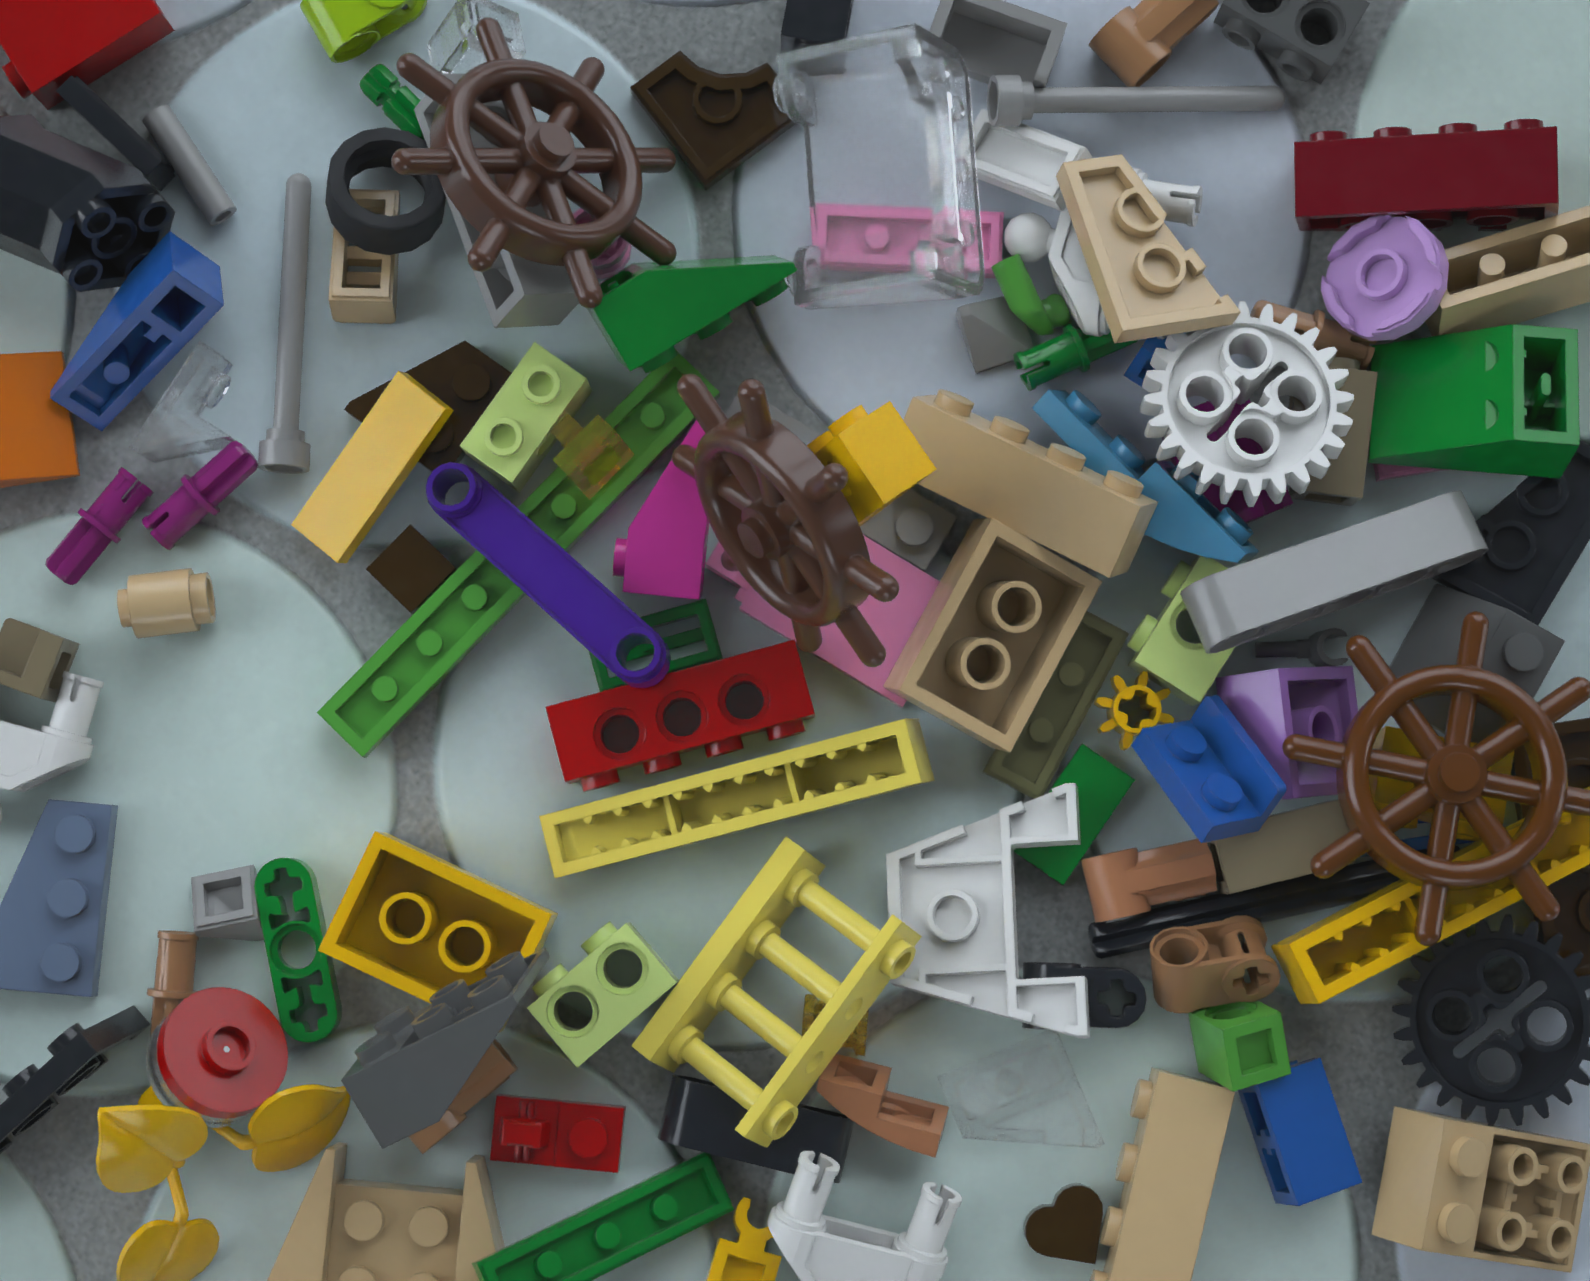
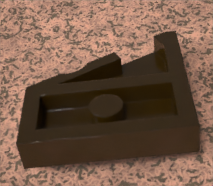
M465 340L405 372L454 410L418 463L431 472L441 464L449 462L460 463L466 455L460 444L512 374ZM391 380L350 401L344 410L362 423Z

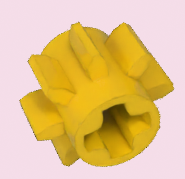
M1145 671L1141 672L1137 676L1135 684L1129 687L1126 686L1120 676L1115 675L1110 678L1116 694L1111 699L1107 697L1094 699V705L1107 710L1108 721L1098 727V733H1106L1114 729L1117 733L1121 734L1119 741L1120 750H1127L1132 744L1133 736H1137L1142 728L1153 727L1157 723L1161 725L1174 723V717L1170 714L1162 713L1160 702L1167 698L1171 691L1167 688L1155 693L1146 687L1148 672ZM1134 695L1141 697L1140 708L1149 711V718L1136 722L1132 728L1127 725L1128 715L1118 711L1119 703H1126Z

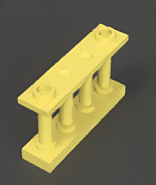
M785 836L631 1045L649 1061L673 1073L680 1064L689 1063L748 1111L735 1130L743 1137L768 1148L773 1140L780 1139L791 1129L797 1119L799 1112L797 1107L890 979L900 977L908 969L915 956V945L922 937L893 914L880 930L818 884V876L826 866L787 836ZM804 905L865 951L842 983L780 937V928L796 907ZM765 957L826 1004L803 1036L742 990V980L757 960ZM727 1010L787 1057L764 1090L703 1042V1033L718 1012Z

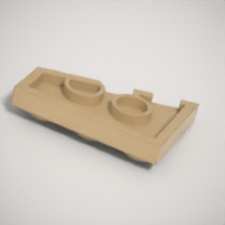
M1122 154L1063 162L1056 178L1114 343L1233 325L1241 311L1228 294L1222 297L1219 296L1203 274L1207 266L1193 248L1185 251L1164 223L1167 213Z

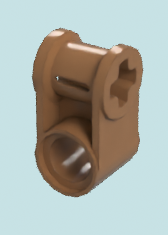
M1247 915L1233 916L1222 921L1194 926L1171 927L1156 934L1150 943L1153 994L1157 1004L1169 1012L1190 1013L1201 1008L1229 1003L1254 1002L1271 994L1279 985L1281 975L1276 961L1269 955H1266L1264 948L1266 947L1267 936L1263 924L1256 918ZM1238 934H1242L1245 938L1244 949L1241 947ZM1245 969H1247L1251 980L1249 984L1243 978Z

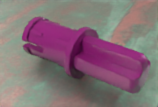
M230 442L192 477L187 474L181 477L183 485L150 515H146L142 519L144 527L148 530L152 528L153 530L150 534L164 548L171 550L175 543L207 514L211 513L216 516L220 512L218 504L257 470L258 463L254 455L240 442Z
M123 467L118 470L119 473L87 511L80 508L77 513L82 517L46 559L45 565L49 571L69 585L77 584L111 541L116 544L121 541L116 535L145 500L154 493L139 480L135 483L137 478ZM134 484V486L131 488V490H130V491L126 494V496L122 499V497L124 496V494H125V493L129 490V488Z

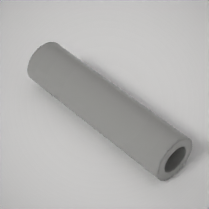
M167 104L161 105L147 113L142 120L143 124L208 223L214 226L230 218L236 212V206L170 106Z

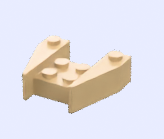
M337 1142L325 1149L267 1280L479 1281L472 1263L505 1247L485 1156L474 1155L466 1162L463 1189L344 1179L348 1143Z

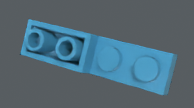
M1049 389L1033 405L1032 409L1071 449L1080 452L1087 458L1084 464L1085 467L1106 476L1108 470L1128 475L1144 485L1141 494L1158 501L1144 535L1183 551L1235 563L1250 561L1259 552L1248 540L1254 534L1252 529L1238 514L1228 507H1225L1220 512L1203 493L1201 495L1195 493L1199 476L1191 472L1184 478L1174 479L1173 476L1178 464L1175 466L1171 461H1156L1145 472L1141 468L1146 461L1143 454L1122 435L1118 434L1113 439L1097 423L1102 416L1100 411L1079 391L1073 390L1069 394L1066 390Z

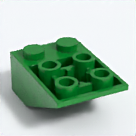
M774 255L673 261L669 265H658L655 262L632 263L599 283L603 292L602 302L597 307L587 308L617 360L630 372L642 367L645 373H649L675 358L678 352L674 345L690 335L697 334L699 339L703 340L724 329L733 322L729 312L743 303L752 301L755 306H759L780 295L788 288L784 278L798 270L793 262Z
M1510 324L1371 346L1375 347V351L1369 364V371L1378 373L1368 463L1561 478L1580 445L1578 329Z

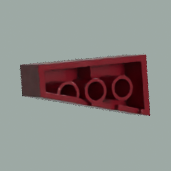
M1517 119L1504 123V129L1477 131V125L1472 123H1451L1440 126L1438 133L1412 135V129L1407 127L1380 128L1373 132V137L1348 139V134L1342 131L1312 133L1309 135V141L1294 142L1295 218L1299 230L1348 231L1351 226L1371 216L1391 215L1392 217L1401 216L1407 218L1406 216L1417 219L1430 231H1441L1443 228L1453 225V219H1466L1467 224L1478 226V231H1505L1507 225L1513 224L1519 219H1535L1536 222L1558 215L1559 208L1557 126L1543 127V121L1538 119Z

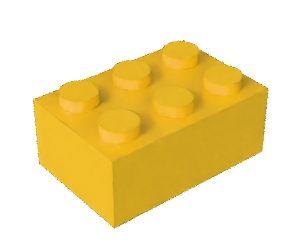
M374 831L318 951L431 1004L429 1001L430 997L446 985L456 980L464 979L469 986L487 977L486 969L510 953L520 951L522 956L526 958L542 950L558 913L393 835ZM508 1020L506 1021L500 1032L504 1030Z

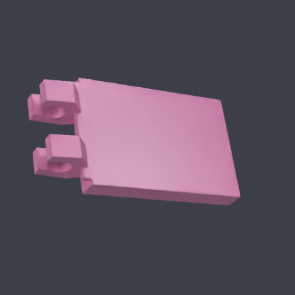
M864 536L870 562L893 576L899 584L898 595L892 601L881 602L868 595L867 599L857 607L886 650L885 660L877 667L864 665L835 622L828 626L820 627L822 644L819 649L809 653L902 708L907 700L885 689L883 685L940 581ZM718 542L707 560L705 568L739 588L734 598L742 603L739 607L741 612L789 641L795 639L796 642L791 619L765 601L739 571H729L723 567L721 556L724 549Z

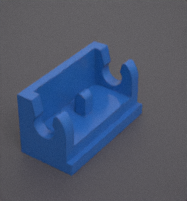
M1311 1058L1299 1063L1297 1060L1290 1061L1291 1074L1238 1090L1276 1204L1301 1206L1363 1183L1321 1058Z

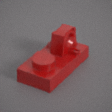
M498 1094L496 1095L490 1160L618 1173L620 1171L626 1106Z

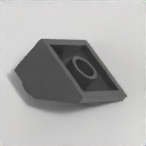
M1435 584L1389 666L1394 675L1398 678L1411 671L1428 666L1456 665L1463 619L1468 613L1478 611L1486 615L1489 620L1482 669L1512 681L1534 698L1565 640L1507 608L1443 585ZM1433 696L1414 701L1430 725L1445 734L1451 696ZM1477 702L1471 742L1479 743L1507 722L1492 709Z

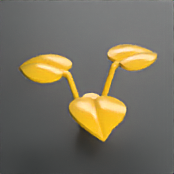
M164 1080L150 1086L141 1095L137 1105L99 1107L97 1112L99 1138L96 1170L102 1184L113 1192L131 1193L152 1188L167 1177L175 1207L172 1221H150L142 1225L131 1235L119 1255L116 1270L117 1281H190L201 1273L216 1255L220 1238L214 1224L203 1218L187 1221L189 1211L178 1168L184 1166L185 1159L195 1154L204 1145L208 1137V1127L240 1150L253 1149L251 1159L257 1170L263 1172L288 1170L315 1157L335 1137L346 1117L351 1099L345 1086L329 1087L319 1084H307L275 1093L267 1098L251 1116L248 1123V1135L238 1133L219 1118L209 1117L190 1109L171 1092Z

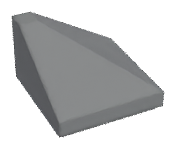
M1004 296L966 304L957 308L955 316L976 374L1013 362L1014 353L1023 352L1034 347L1026 324L1010 310Z
M254 865L191 877L194 932L196 936L247 941L264 940L254 890L257 876Z

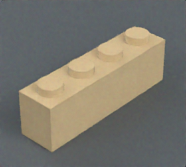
M1590 205L1444 249L1449 262L1447 289L1437 310L1425 322L1431 336L1517 324L1590 302Z
M939 389L937 395L916 396L912 398L903 421L936 467L934 472L918 483L919 485L986 518H993L1019 534L1108 578L1128 572L1158 504V501L1141 494L1144 488L1141 482L1113 470H1108L1106 476L1084 466L1087 458L1080 452L1057 443H1051L1049 449L1027 439L1030 430L1025 426L1001 416H994L991 422L971 412L974 406L972 401L951 391Z
M1151 1067L1148 1081L1138 1080L1130 1110V1116L1139 1119L1133 1144L1123 1143L1115 1174V1180L1124 1182L1118 1208L1108 1206L1101 1230L1100 1244L1109 1246L1104 1270L1094 1269L1089 1281H1191L1235 1091L1232 1092L1217 1083Z

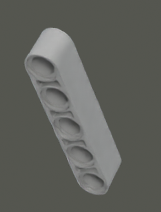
M1452 491L1211 574L1187 586L1181 591L1180 595L1205 652L1212 654L1451 571L1481 557L1489 548L1462 491Z

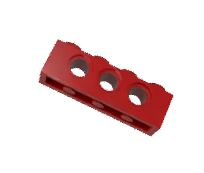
M795 639L668 673L659 683L647 688L624 685L545 707L564 780L569 784L581 781L583 792L619 783L618 771L634 766L643 765L645 775L679 767L682 765L680 754L704 748L707 758H712L744 749L741 737L766 731L769 742L806 732L803 721L815 718ZM742 684L756 687L764 698L761 711L750 719L734 717L727 710L726 706L730 691ZM679 701L692 702L701 711L699 727L695 732L687 736H677L670 733L665 724V716L668 709ZM621 717L632 719L639 729V738L636 745L625 753L610 751L604 742V731L607 725L614 719Z

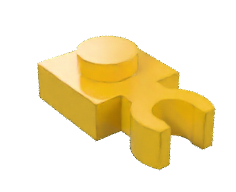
M743 1197L736 1205L733 1223L736 1231L739 1233L737 1242L722 1238L717 1240L706 1281H775L782 1256L764 1251L766 1242L773 1238L768 1225L765 1228L758 1229L749 1223L747 1212L750 1208L751 1199Z

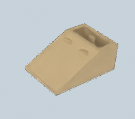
M1394 1106L1371 1235L1421 1251L1571 1273L1590 1167V1144L1497 1125L1488 1126L1487 1123Z

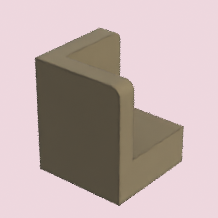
M8 618L4 621L0 631V684L39 699L56 702L63 681V672H69L80 644L21 621Z

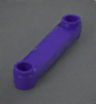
M449 462L441 464L432 471L426 484L427 500L432 509L619 679L636 688L654 686L664 679L670 668L671 655L669 647L653 628L473 468L463 463ZM460 482H469V491L464 500L454 505L445 504L446 494L453 485ZM640 644H652L654 646V657L647 667L638 671L627 670L626 659L634 647Z

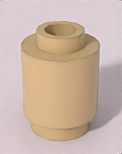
M192 568L130 575L127 581V589H120L117 592V606L122 627H132L138 639L200 631L201 624L215 622V597L208 572L194 574Z

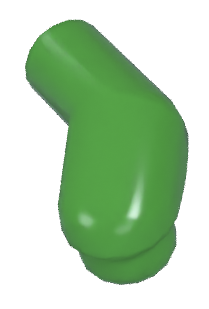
M1020 254L1008 257L991 267L1010 310L1037 335L1054 334L1053 329L1063 327L1069 323L1071 316L1063 297L1059 294H1051L1046 299L1041 300Z

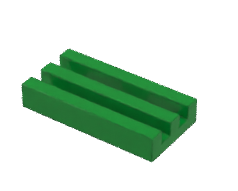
M706 598L640 617L654 629L698 616L701 627L662 639L669 647V650L705 640L707 651L671 660L667 674L723 659ZM652 644L637 645L629 652L626 662L654 655V646ZM589 652L600 692L628 685L617 676L610 678L607 667Z

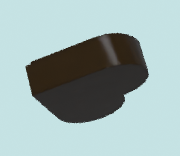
M1071 1183L1062 1187L1055 1194L1052 1204H1041L1033 1208L1026 1216L1024 1236L1029 1246L1035 1252L1047 1257L1096 1264L1103 1217L1102 1202L1089 1186L1081 1183Z

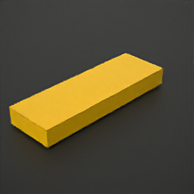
M398 371L291 525L335 562L347 563L454 410L408 373Z

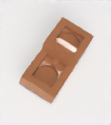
M836 1054L820 1075L816 1091L842 1114L873 1134L911 1151L935 1158L944 1131L949 1107L887 1091L892 1068Z

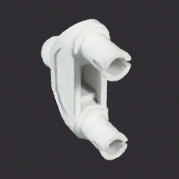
M1133 168L1167 213L1165 221L1187 224L1190 227L1196 226L1198 215H1195V213H1200L1202 186H1187L1148 180L1147 173L1142 172L1140 168ZM1065 206L1063 212H1060L1056 229L1051 228L1047 220L1036 213H1021L1011 219L1004 233V244L1007 251L1012 256L1020 254L1023 262H1036L1048 254L1054 283L1082 332L1086 335L1098 337L1103 334H1109L1110 329L1067 207ZM1165 335V336H1159V337H1157V338H1158V339H1165L1167 335Z
M64 671L62 675L63 681L49 726L42 725L41 730L0 719V788L25 792L61 776L90 760L94 745H91L92 738L86 736L100 689L103 688L104 682ZM0 803V823H1V821H2V809H3L2 806H1V803Z
M803 1151L800 1153L799 1163L785 1201L778 1202L771 1209L767 1225L782 1254L801 1281L940 1280L948 1263L947 1249L944 1247V1243L957 1208L960 1207L962 1197L958 1192L942 1184L939 1194L936 1195V1183L925 1182L922 1185L921 1195L908 1230L898 1234L822 1215L834 1179L839 1173L840 1165L833 1158L820 1153L816 1165L813 1163L814 1151Z

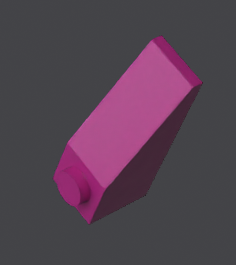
M697 420L681 445H690L696 449L700 439L706 434ZM672 459L629 526L627 539H616L613 576L624 577L622 592L699 600L703 595L709 521L701 504L695 479L678 469Z

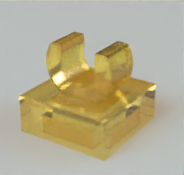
M567 414L550 431L564 448L552 459L553 462L589 500L635 455L615 429L599 415L583 428L574 418Z

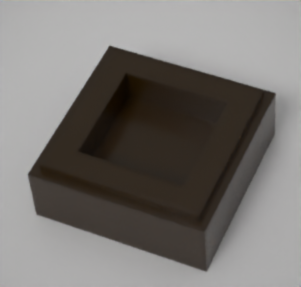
M411 524L366 568L411 614H414L457 570Z

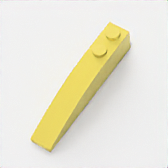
M905 718L541 815L539 818L554 878H559L935 780L919 718Z

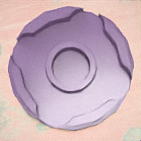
M1391 215L1371 216L1351 226L1333 245L1327 257L1330 264L1326 277L1322 275L1321 293L1329 314L1349 333L1369 341L1395 340L1418 329L1437 310L1447 289L1449 262L1442 242L1417 219L1406 216L1407 218L1401 216L1392 217Z

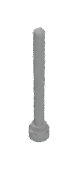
M992 75L987 91L988 118L993 127L1019 126L1022 120H1031L1034 113L1276 111L1285 102V94L1278 86L1034 87L1031 81H1022L1019 75Z
M301 173L291 175L286 182L273 428L266 430V440L259 442L258 458L259 469L285 474L309 472L311 445L304 442L305 432L299 430L311 204V182L306 175Z

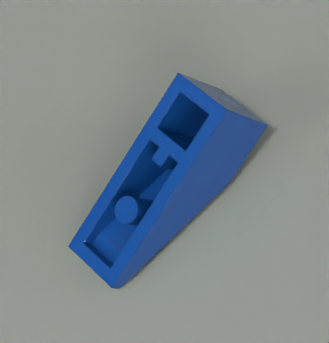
M169 231L129 273L50 391V399L98 430L103 431L224 306L220 266Z

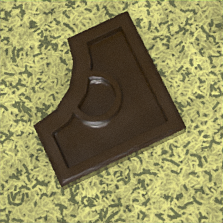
M678 51L630 87L633 97L705 191L805 118V110L768 62L746 73L719 74L697 66L685 54Z

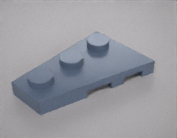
M48 799L0 905V989L83 997L98 996L118 805Z

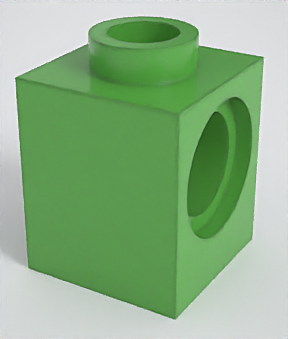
M1257 1000L1254 1002H1235L1201 1008L1188 1013L1199 1073L1232 1092L1291 1074L1280 1011Z

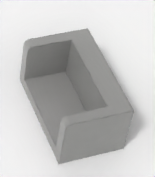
M940 0L926 39L923 61L989 84L992 75H1019L1022 81H1031L1034 87H1046L1067 23L1003 0Z

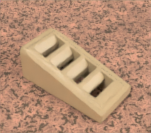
M349 189L350 195L357 204L372 213L387 216L400 215L399 190ZM334 227L328 298L334 321L340 323L392 324L396 321L399 253L385 255L364 251L357 246H349V242ZM348 266L381 267V272H348Z

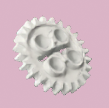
M1240 301L1238 309L1241 313L1233 325L1186 332V334L1167 335L1165 341L1167 349H1155L1150 365L1155 370H1148L1144 377L1142 388L1150 392V394L1144 396L1140 406V413L1155 416L1148 421L1144 432L1145 437L1165 438L1157 451V460H1166L1175 456L1178 458L1179 463L1173 476L1176 480L1184 478L1191 472L1199 476L1196 484V494L1201 495L1213 483L1220 486L1221 504L1228 503L1234 490H1242L1248 507H1254L1261 490L1265 489L1271 500L1278 504L1281 503L1286 493V483L1301 495L1306 491L1310 483L1309 474L1322 479L1331 465L1327 458H1338L1345 445L1339 437L1346 436L1353 423V419L1342 413L1349 410L1354 401V394L1338 391L1349 376L1348 369L1329 370L1328 368L1338 351L1335 346L1319 351L1313 346L1320 331L1317 327L1300 335L1294 331L1297 323V314H1290L1282 324L1273 322V307L1271 304H1266L1260 317L1255 318L1250 316L1246 302ZM1230 355H1246L1253 359L1257 368H1241L1232 361ZM1276 366L1285 368V372L1277 376L1265 387L1258 404L1254 402L1248 404L1219 440L1213 442L1207 438L1208 435L1216 431L1229 419L1235 403L1240 405L1245 403ZM1192 396L1204 397L1213 404L1215 410L1209 412L1198 411L1190 405L1187 398ZM1279 396H1294L1303 403L1306 410L1293 411L1286 408L1280 402ZM1236 439H1253L1263 448L1264 453L1257 455L1248 454L1240 449Z

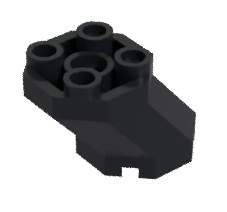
M32 114L0 117V249L61 274L78 292L121 287L129 273L170 231L175 215L174 209L138 168L45 130Z

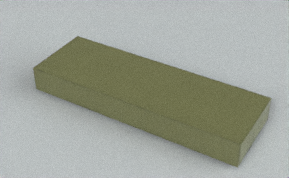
M1086 611L1011 752L994 749L983 773L1031 799L1043 796L1129 633Z

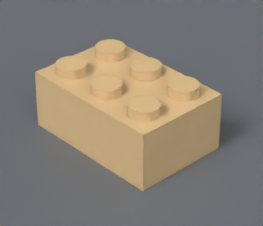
M993 518L973 519L883 687L994 749L1011 752L1103 581Z

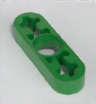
M277 858L269 861L259 870L255 879L254 890L279 1018L283 1029L290 1037L300 1042H315L330 1036L337 1029L342 1018V1005L333 959L331 956L318 951L327 929L317 879L313 870L305 862L295 858ZM286 868L289 877L300 878L302 881V889L292 894L294 911L302 912L308 908L310 921H290L276 928L274 915H288L285 899L283 896H272L270 884L278 882L280 880L279 870ZM296 930L308 933L316 945V954L313 961L304 968L291 967L284 961L281 954V945L284 938ZM321 971L323 984L314 983L310 984L309 987L314 1004L325 1003L327 1016L318 1019V1030L311 1031L307 1021L297 1022L295 1017V1009H299L305 1004L302 986L289 991L287 978H306Z

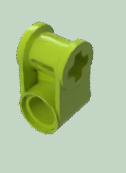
M302 0L300 8L331 62L343 63L360 56L377 41L416 20L423 13L427 0ZM406 4L408 5L407 9H402Z

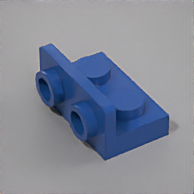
M1219 695L1206 696L1190 720L1142 728L1131 745L1201 843L1259 831L1287 790L1284 781Z

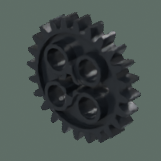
M1505 914L1499 931H1491L1488 921L1484 918L1475 924L1476 934L1468 936L1463 929L1452 935L1454 943L1449 946L1443 941L1430 946L1435 955L1432 961L1418 955H1413L1409 961L1421 974L1419 980L1400 978L1397 984L1404 991L1413 995L1411 1002H1401L1392 1006V1012L1410 1018V1025L1398 1029L1393 1035L1394 1039L1413 1041L1415 1048L1402 1058L1403 1065H1413L1422 1062L1426 1068L1416 1083L1418 1088L1428 1086L1435 1081L1442 1086L1436 1102L1438 1106H1443L1456 1096L1462 1099L1461 1118L1464 1120L1472 1114L1476 1105L1485 1107L1488 1126H1494L1500 1109H1509L1516 1126H1520L1523 1122L1524 1106L1532 1104L1537 1113L1545 1119L1549 1117L1547 1097L1553 1094L1567 1105L1573 1102L1570 1091L1566 1086L1569 1079L1587 1086L1590 1084L1589 1075L1580 1066L1582 1060L1590 1061V1044H1588L1590 1037V998H1587L1585 992L1590 988V974L1577 976L1574 971L1584 957L1581 950L1573 952L1564 958L1558 953L1563 934L1558 932L1546 943L1537 940L1539 922L1533 919L1524 933L1520 934L1514 932L1512 915ZM1505 955L1516 960L1523 973L1522 982L1518 987L1511 991H1500L1489 985L1485 978L1484 969L1490 959ZM1541 980L1546 983V991L1513 1016L1511 1021L1512 1027L1515 1030L1513 1033L1507 1035L1501 1029L1494 1030L1464 1057L1458 1058L1454 1055L1453 1049L1486 1023L1489 1017L1485 1009L1487 1005L1492 1003L1499 1010L1504 1009L1535 982ZM1454 996L1468 1004L1472 1020L1467 1028L1452 1032L1445 1030L1438 1024L1434 1010L1437 1002L1445 997ZM1540 1007L1557 1009L1566 1020L1567 1027L1565 1033L1555 1041L1544 1042L1538 1040L1531 1034L1528 1028L1527 1021L1530 1014ZM1489 1048L1503 1049L1512 1056L1515 1062V1072L1509 1079L1503 1082L1487 1080L1478 1069V1056Z

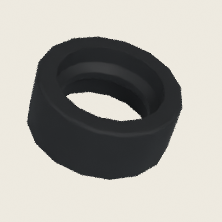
M387 127L361 131L345 140L330 160L325 199L330 221L346 241L364 251L385 255L413 251L431 240L442 224L446 196L437 175H410L423 187L425 194L422 205L407 214L395 216L375 214L358 205L350 195L349 186L352 177L366 169L378 167L393 168L391 159L394 152L398 149L428 148L425 140L409 131Z

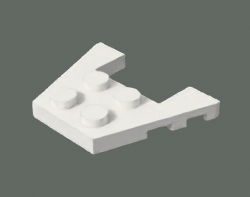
M1065 783L1052 788V792L1025 803H1022V801L999 809V813L967 826L959 825L886 854L888 919L893 914L922 936L915 945L916 952L912 963L900 977L890 979L891 984L1076 1038H1090L1087 978L1085 976L1019 979L1014 849L1081 845L1079 799L1076 783Z

